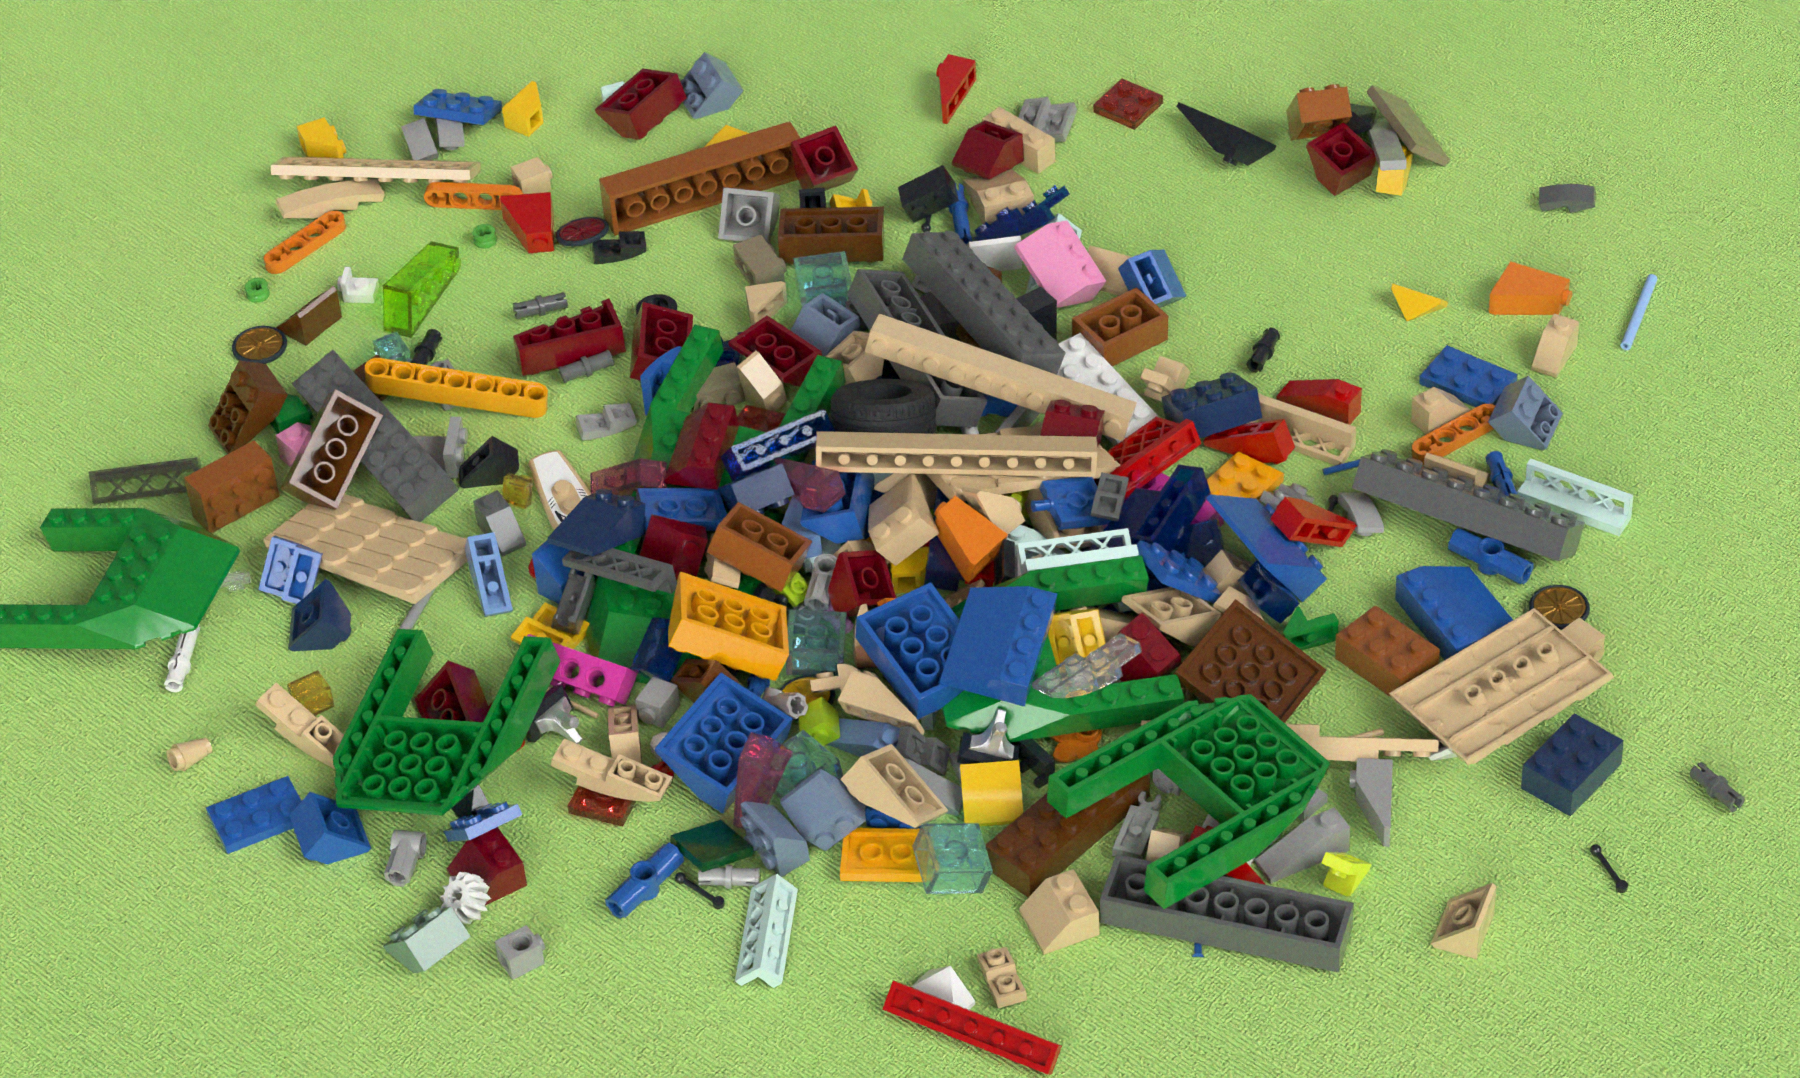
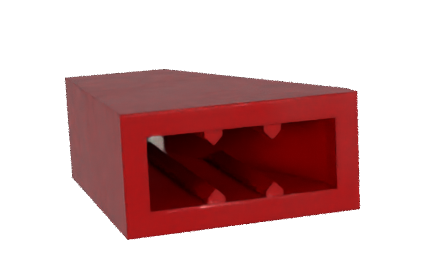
M551 192L500 196L503 220L528 253L554 251V210Z

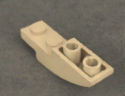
M711 533L704 550V554L708 559L704 571L710 581L729 588L738 589L741 571L707 553L714 536Z
M276 682L256 701L255 706L276 723L275 730L309 756L335 769L333 756L344 734L322 715L318 718L315 717Z
M565 738L551 761L552 767L577 777L576 785L608 796L633 801H660L672 781V776L619 754L616 760Z

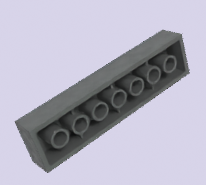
M926 231L924 233L911 234L902 260L982 349L1057 375L1066 352L1045 331L1043 326L1032 317L1029 311L1020 304L1014 294L1008 291L1000 279L987 268V265L973 253V250L960 239L957 233L953 231Z
M857 270L847 295L869 330H871L878 315L882 314L945 336L904 272ZM889 360L900 379L920 382L930 387L933 391L936 405V426H977L987 404V400L982 392Z
M331 350L292 383L316 414H318L326 396L337 389L383 415L360 462L412 520L422 522L459 490L448 474L334 350Z
M1381 449L1379 452H1372V454L1362 456L1352 486L1355 490L1556 561L1576 555L1585 523L1578 521L1577 516L1572 513L1561 512V514L1552 512L1551 507L1546 504L1535 503V505L1525 502V498L1520 495L1509 494L1507 496L1499 493L1500 489L1497 487L1473 484L1474 480L1471 478L1449 476L1448 471L1439 467L1426 468L1422 466L1423 462L1413 458H1407L1406 460L1398 458L1397 453L1391 450Z
M1116 854L1100 898V923L1339 973L1353 928L1354 903L1222 876L1163 909L1144 891L1146 868L1152 861Z

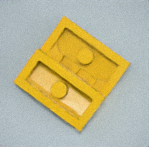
M545 602L532 619L527 616L510 638L512 641L521 644L524 636L528 634L536 637H549L553 643L574 649L587 636L586 631L590 623L585 620L583 621L579 635L553 629L551 627L554 614H556L557 607Z
M1099 609L1068 611L1053 615L1048 637L1059 673L1077 669L1084 671L1111 665Z
M1019 760L960 764L965 827L1011 824L1023 814Z

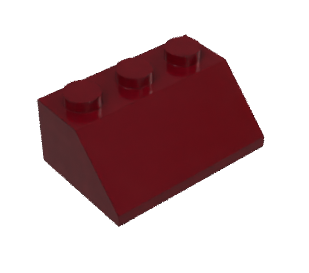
M642 68L595 109V112L622 137L640 140L646 137L652 128L662 123L668 114L678 109L679 105L687 97L677 73Z
M642 302L634 322L629 378L641 381L640 376L657 358L673 348L683 347L693 328V315Z
M768 315L728 342L731 348L746 358L755 351L759 352L782 382L801 387L817 355L822 356L821 350Z
M708 402L686 416L664 478L666 484L718 490L739 428L735 405Z
M449 660L414 699L421 718L484 722L490 709L475 670Z

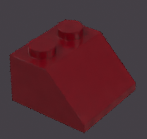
M1344 122L1308 142L1306 145L1317 180L1334 196L1369 177L1377 160L1374 151Z
M836 125L791 142L795 173L802 189L825 188L826 191L850 182L858 171V167Z
M1051 400L1045 413L1040 436L1096 437L1098 448L1102 436L1105 410H1100L1093 405L1079 406L1073 405L1066 400Z
M651 514L639 556L673 565L676 580L680 572L696 577L708 540L706 528Z
M876 550L841 552L838 554L828 588L835 617L857 616L860 606L863 604H867L868 611L877 608V602L882 599L896 598L885 557Z
M1140 613L1122 628L1107 647L1111 664L1108 667L1121 682L1167 676L1182 664L1180 654L1143 613Z
M498 827L471 840H467L447 867L449 876H457L459 872H467L484 879L483 882L490 887L486 894L491 898L485 905L527 886L523 861Z

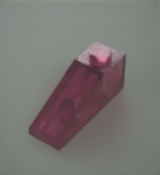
M639 458L590 473L591 494L595 493L598 489H609L612 491V494L631 496L633 491H637V488H667V484L664 482L667 473V462Z
M782 458L774 460L776 465L783 464L795 494L793 496L804 508L826 512L846 494L837 470Z
M751 732L739 757L733 825L738 828L744 829L740 820L743 817L740 804L744 801L769 804L793 751L769 736Z

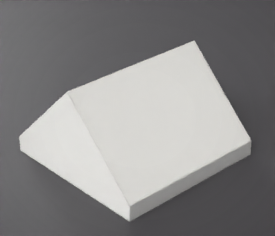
M1021 236L973 241L966 244L983 263L999 271L1022 269V259L1014 248L1021 241Z

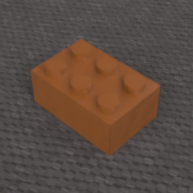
M1339 84L1325 86L1324 90L1315 91L1312 87L1299 90V93H1296L1286 110L1291 141L1319 137L1343 122L1347 125L1352 117L1348 88L1340 87Z
M1136 287L1073 317L1072 337L1081 333L1111 366H1115L1168 340L1169 316Z
M254 440L184 477L193 517L211 533L280 497L272 458Z
M738 502L717 526L707 553L715 556L722 562L734 566L743 574L762 581L769 588L782 592L802 567L812 541Z
M1376 605L1336 634L1335 659L1388 696H1390V692L1439 664L1440 649Z

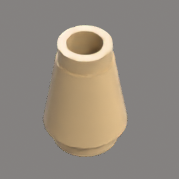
M206 737L173 744L171 749L167 750V759L173 770L185 771L208 754H211L212 746Z

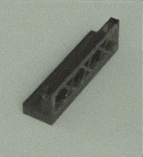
M198 457L89 471L92 503L101 504L187 492L186 486L181 485L176 479L181 473L195 472L201 469V461ZM165 475L170 479L164 489L156 490L148 484L155 476ZM138 479L143 483L136 493H128L122 488L126 480ZM112 483L116 487L109 496L98 497L97 484ZM173 483H175V484H177V485L179 486V487L170 488V486H171ZM146 486L152 490L142 492ZM119 490H121L123 493H125V494H121V495H116V493H117Z

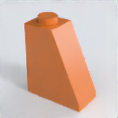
M1510 261L1490 292L1489 313L1493 315H1559L1563 307L1569 305L1572 298V291L1569 290L1570 279Z
M956 495L947 503L942 502L934 513L936 516L935 524L939 531L937 536L964 580L969 583L994 560L1003 539L1007 540L1008 534Z

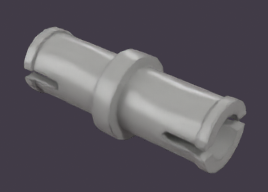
M726 865V868L718 867L705 872L699 870L698 885L725 886L726 889H732V886H755L760 882V868H733V865Z

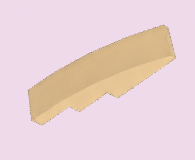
M369 179L368 181L349 180L300 190L276 199L275 204L283 218H319L333 210H357L359 202H383L385 193L377 179Z

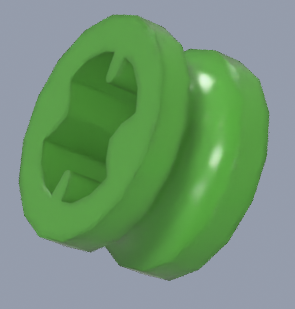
M481 224L473 229L474 244L478 248L486 249L496 244V232L492 225Z
M253 278L245 284L246 296L249 301L258 303L268 299L270 292L268 282L265 279Z

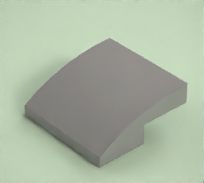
M1048 97L1025 99L1018 118L1055 138V142H1065L1077 108L1074 102L1051 105Z

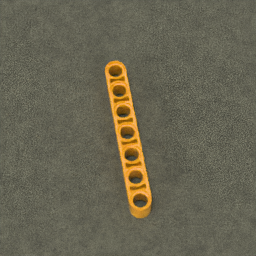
M372 358L365 364V385L373 393L531 418L542 417L547 412L548 390L541 383L384 358Z

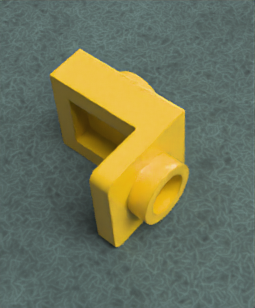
M863 188L857 199L833 194L829 201L831 208L872 207V200H870L868 190Z

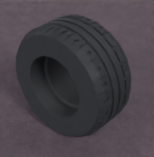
M872 379L849 383L838 388L831 397L832 432L934 434L936 431L935 394L927 385L910 380Z

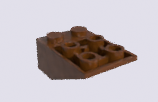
M239 360L235 370L231 373L230 380L220 397L217 408L210 418L208 427L226 453L229 454L248 444L278 416L288 394L266 364Z

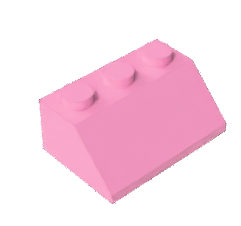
M1067 220L1045 225L1017 243L1014 247L1038 286L1042 287L1057 300V308L1092 301L1106 283L1102 273Z

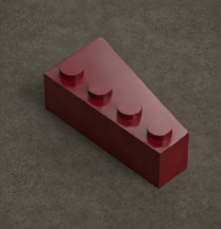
M610 298L601 301L602 306L592 309L588 306L580 309L581 314L572 318H568L566 315L557 318L554 325L549 327L542 324L514 335L517 363L522 375H535L542 371L558 369L559 367L579 361L580 357L586 356L588 358L608 349L612 356L626 352L622 325Z

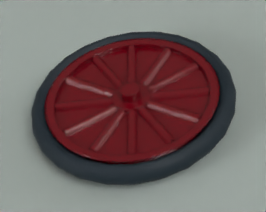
M598 217L575 219L559 228L556 233V240L564 246L588 245L604 237L609 230V224L606 220Z

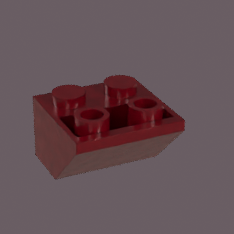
M984 120L967 130L952 160V166L990 180L1024 161L1023 134Z

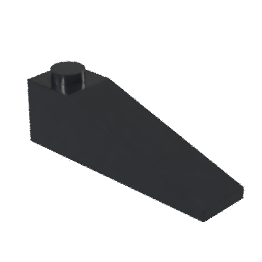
M1178 102L1176 106L1216 152L1224 155L1223 161L1237 166L1238 162L1249 166L1273 152L1276 148V145L1248 131Z

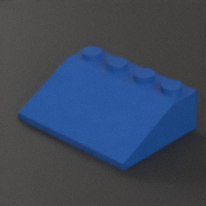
M1212 494L1206 497L1259 562L1302 602L1327 580L1320 571L1324 566L1314 555L1307 556L1306 552L1309 550L1307 546L1301 541L1289 540L1270 518L1274 514L1275 509L1269 503L1263 506L1257 499Z
M1420 566L1396 576L1395 600L1428 641L1440 649V656L1444 660L1513 621L1511 616L1470 567Z
M931 582L856 618L855 638L908 710L917 719L941 709L964 691L939 684L960 620Z
M1030 586L970 588L939 684L1025 707L1053 619L1057 593Z
M720 673L655 747V752L699 799L724 814L788 738L793 718L723 673Z

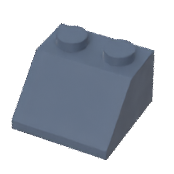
M822 769L817 770L780 799L782 807L801 836L824 851H827L866 821L865 804L852 796L847 790V786L841 780Z

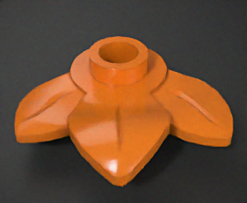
M1101 729L1051 736V739L1058 742L1053 752V759L1066 763L1076 758L1081 759L1098 750L1097 744L1102 739Z

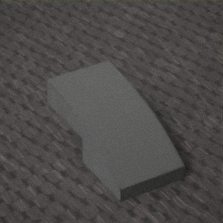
M1558 184L1539 188V206L1542 212L1567 206L1569 212L1574 213L1595 207L1596 190L1594 186Z
M1101 472L1091 516L1119 521L1128 487V477Z
M902 726L896 747L898 752L904 758L914 761L937 775L945 776L950 748L936 737H925L911 726Z

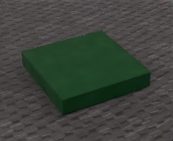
M721 819L673 834L670 839V843L675 845L680 853L701 872L753 856V846Z

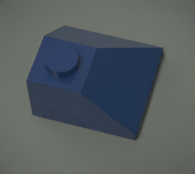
M325 579L292 608L288 649L292 652L330 650L335 648L341 641H346L350 636L351 613L329 580Z

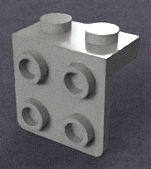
M450 417L447 436H414V438L450 478H458L460 464L464 461V444H467L468 430L463 428L461 417Z

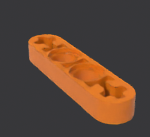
M431 182L426 187L424 200L428 205L438 208L502 210L500 196L520 195L523 192L514 185ZM455 193H463L467 196V198L460 199L455 195ZM480 194H488L492 199L485 200L480 197Z
M329 211L268 251L264 255L266 270L271 274H280L341 234L346 229L344 214L340 211ZM313 234H320L318 237H309ZM293 247H301L298 250H290Z
M1482 404L1417 439L1412 444V458L1423 462L1422 465H1424L1426 453L1444 457L1494 430L1488 421L1495 405ZM1470 426L1473 430L1464 431L1460 427ZM1443 437H1447V438L1452 439V441H1451V442H1441V441H1439V439H1440V438H1443Z

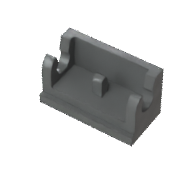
M570 569L569 578L556 614L553 616L551 627L579 635L596 587V582L593 574L585 572L584 576L576 574L575 569Z

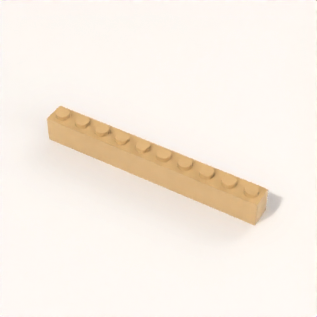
M882 314L878 315L870 330L865 349L866 353L1042 414L1046 413L1051 400H1066L1073 405L1096 406L1100 410H1105L1102 434L1123 441L1137 404V402Z
M817 431L816 472L1096 477L1097 440L1096 437Z

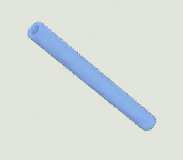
M1649 274L1646 278L1620 346L1624 350L1631 349L1656 285L1657 277L1653 274Z

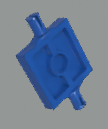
M1093 477L1042 481L1039 490L1044 500H1032L1030 504L1032 512H1050L1059 530L1109 525L1111 522L1108 519L1091 516L1095 493L1098 488Z

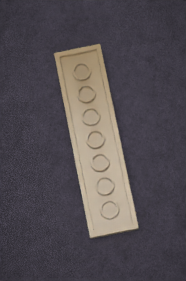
M282 157L271 164V175H279V179H293L294 175L304 176L305 180H317L319 176H328L329 180L333 181L344 180V177H353L354 181H368L369 177L378 178L380 182H391L393 178H403V182L407 183L418 182V179H428V183L443 182V179L453 180V183H468V180L473 179L474 176L481 172L480 162Z

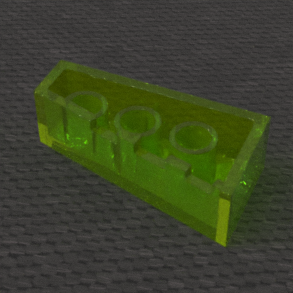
M430 241L382 285L384 332L409 338L413 337L460 270L459 247Z

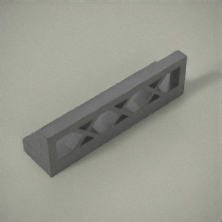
M611 548L594 556L570 550L562 558L563 566L653 592L660 590L672 594L676 590L677 582L673 565Z

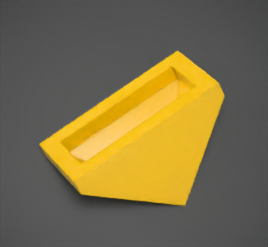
M1392 284L1391 289L1406 321L1443 309L1448 305V302Z

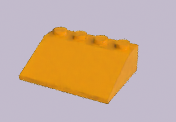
M680 572L668 628V646L679 652H688L700 656L705 660H717L719 663L727 665L734 670H743L759 678L776 681L789 656L786 606Z

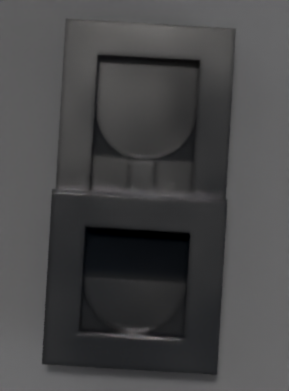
M619 231L618 239H604L592 243L594 264L627 260L645 253L647 249L644 231Z

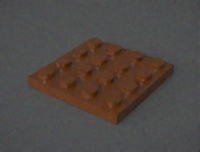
M1235 599L1174 674L1178 676L1181 685L1204 703H1214L1215 698H1234L1239 695L1251 694L1285 723L1327 670Z

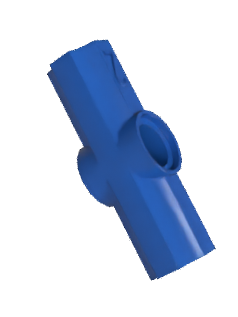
M1457 528L1448 542L1449 550L1478 563L1479 571L1486 575L1500 574L1524 585L1529 580L1534 568V563L1505 550L1502 541L1491 537L1482 539L1464 529Z
M669 842L668 844H663L646 861L635 863L630 869V876L605 899L606 907L617 918H626L644 900H651L658 895L659 885L684 862L683 854L680 853L675 845Z

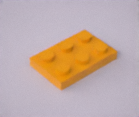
M1237 452L1196 490L1207 496L1212 494L1254 498L1259 501L1263 491L1273 492L1284 481V473L1243 453Z
M856 828L843 838L840 881L930 882L934 841L933 829Z

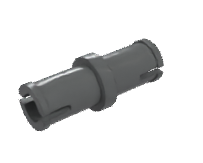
M564 292L546 297L538 295L532 300L513 303V311L516 312L515 318L520 319L537 314L544 316L546 312L568 308L567 299H564L566 295Z
M608 349L588 358L586 356L580 357L579 361L559 367L558 369L562 381L567 383V381L584 375L587 377L592 376V372L614 366V361Z
M1703 762L1697 763L1701 770L1697 766L1691 769L1690 777L1702 785L1711 798H1717L1732 812L1737 811L1733 804L1739 809L1741 808L1745 800L1744 796L1729 786L1728 780L1725 777L1716 775Z

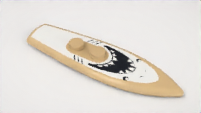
M560 450L537 455L530 459L528 463L539 498L553 530L559 526L584 497L591 495L581 477Z

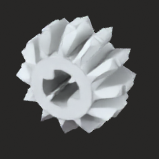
M459 872L457 876L449 877V885H443L445 892L439 897L443 902L440 909L452 907L463 924H471L473 920L481 919V911H487L485 904L491 898L486 893L490 887L478 875Z

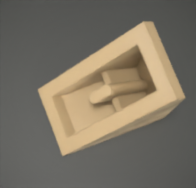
M779 281L745 286L751 326L767 315L772 318L788 303L785 282Z

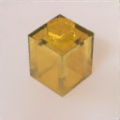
M318 670L287 684L289 694L314 716L334 707L331 688Z

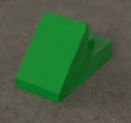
M1298 606L1285 627L1283 636L1301 650L1310 649L1336 641L1339 620L1335 613L1307 620Z

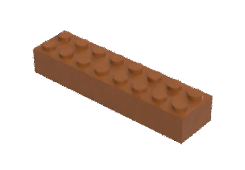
M789 121L600 178L604 218L609 224L612 233L616 236L619 234V231H632L721 204L724 188L763 191L796 181L798 179L795 173L791 142L800 139V136Z

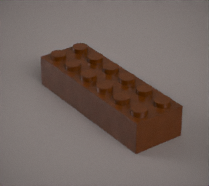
M1150 773L1068 818L1063 817L1047 802L1046 793L985 845L986 869L1029 898L1045 879L1062 873L1126 817L1131 805L1138 806V796L1142 791L1146 792V800L1150 797Z

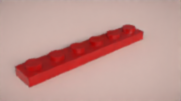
M894 980L882 1009L1047 1075H1052L1062 1048L1060 1044Z

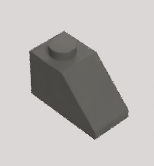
M498 490L473 501L477 525L484 534L495 532L499 553L502 557L527 546L510 505Z

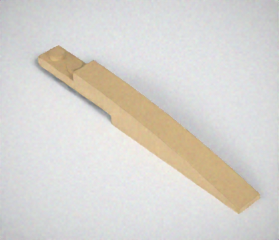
M1141 720V726L1151 720ZM1285 723L1327 760L1357 761V758L1378 759L1379 750H1384L1383 756H1401V751H1413V757H1431V752H1438V739L1319 736L1320 725Z

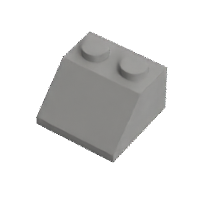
M724 188L718 239L744 241L762 235L766 242L770 243L778 219L780 195L774 192Z

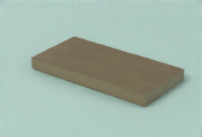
M1371 85L1367 90L1368 96L1410 152L1441 166H1446L1450 158L1405 100Z

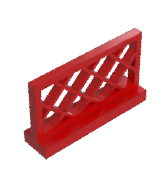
M1156 416L1107 451L1113 458H1116L1114 461L1121 465L1109 474L1129 478L1125 499L1202 444L1193 421L1185 419L1181 423H1176ZM1095 478V479H1094V481H1095L1097 487H1098L1100 478Z

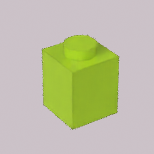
M822 696L808 703L806 714L799 716L800 735L818 750L840 738L839 714Z

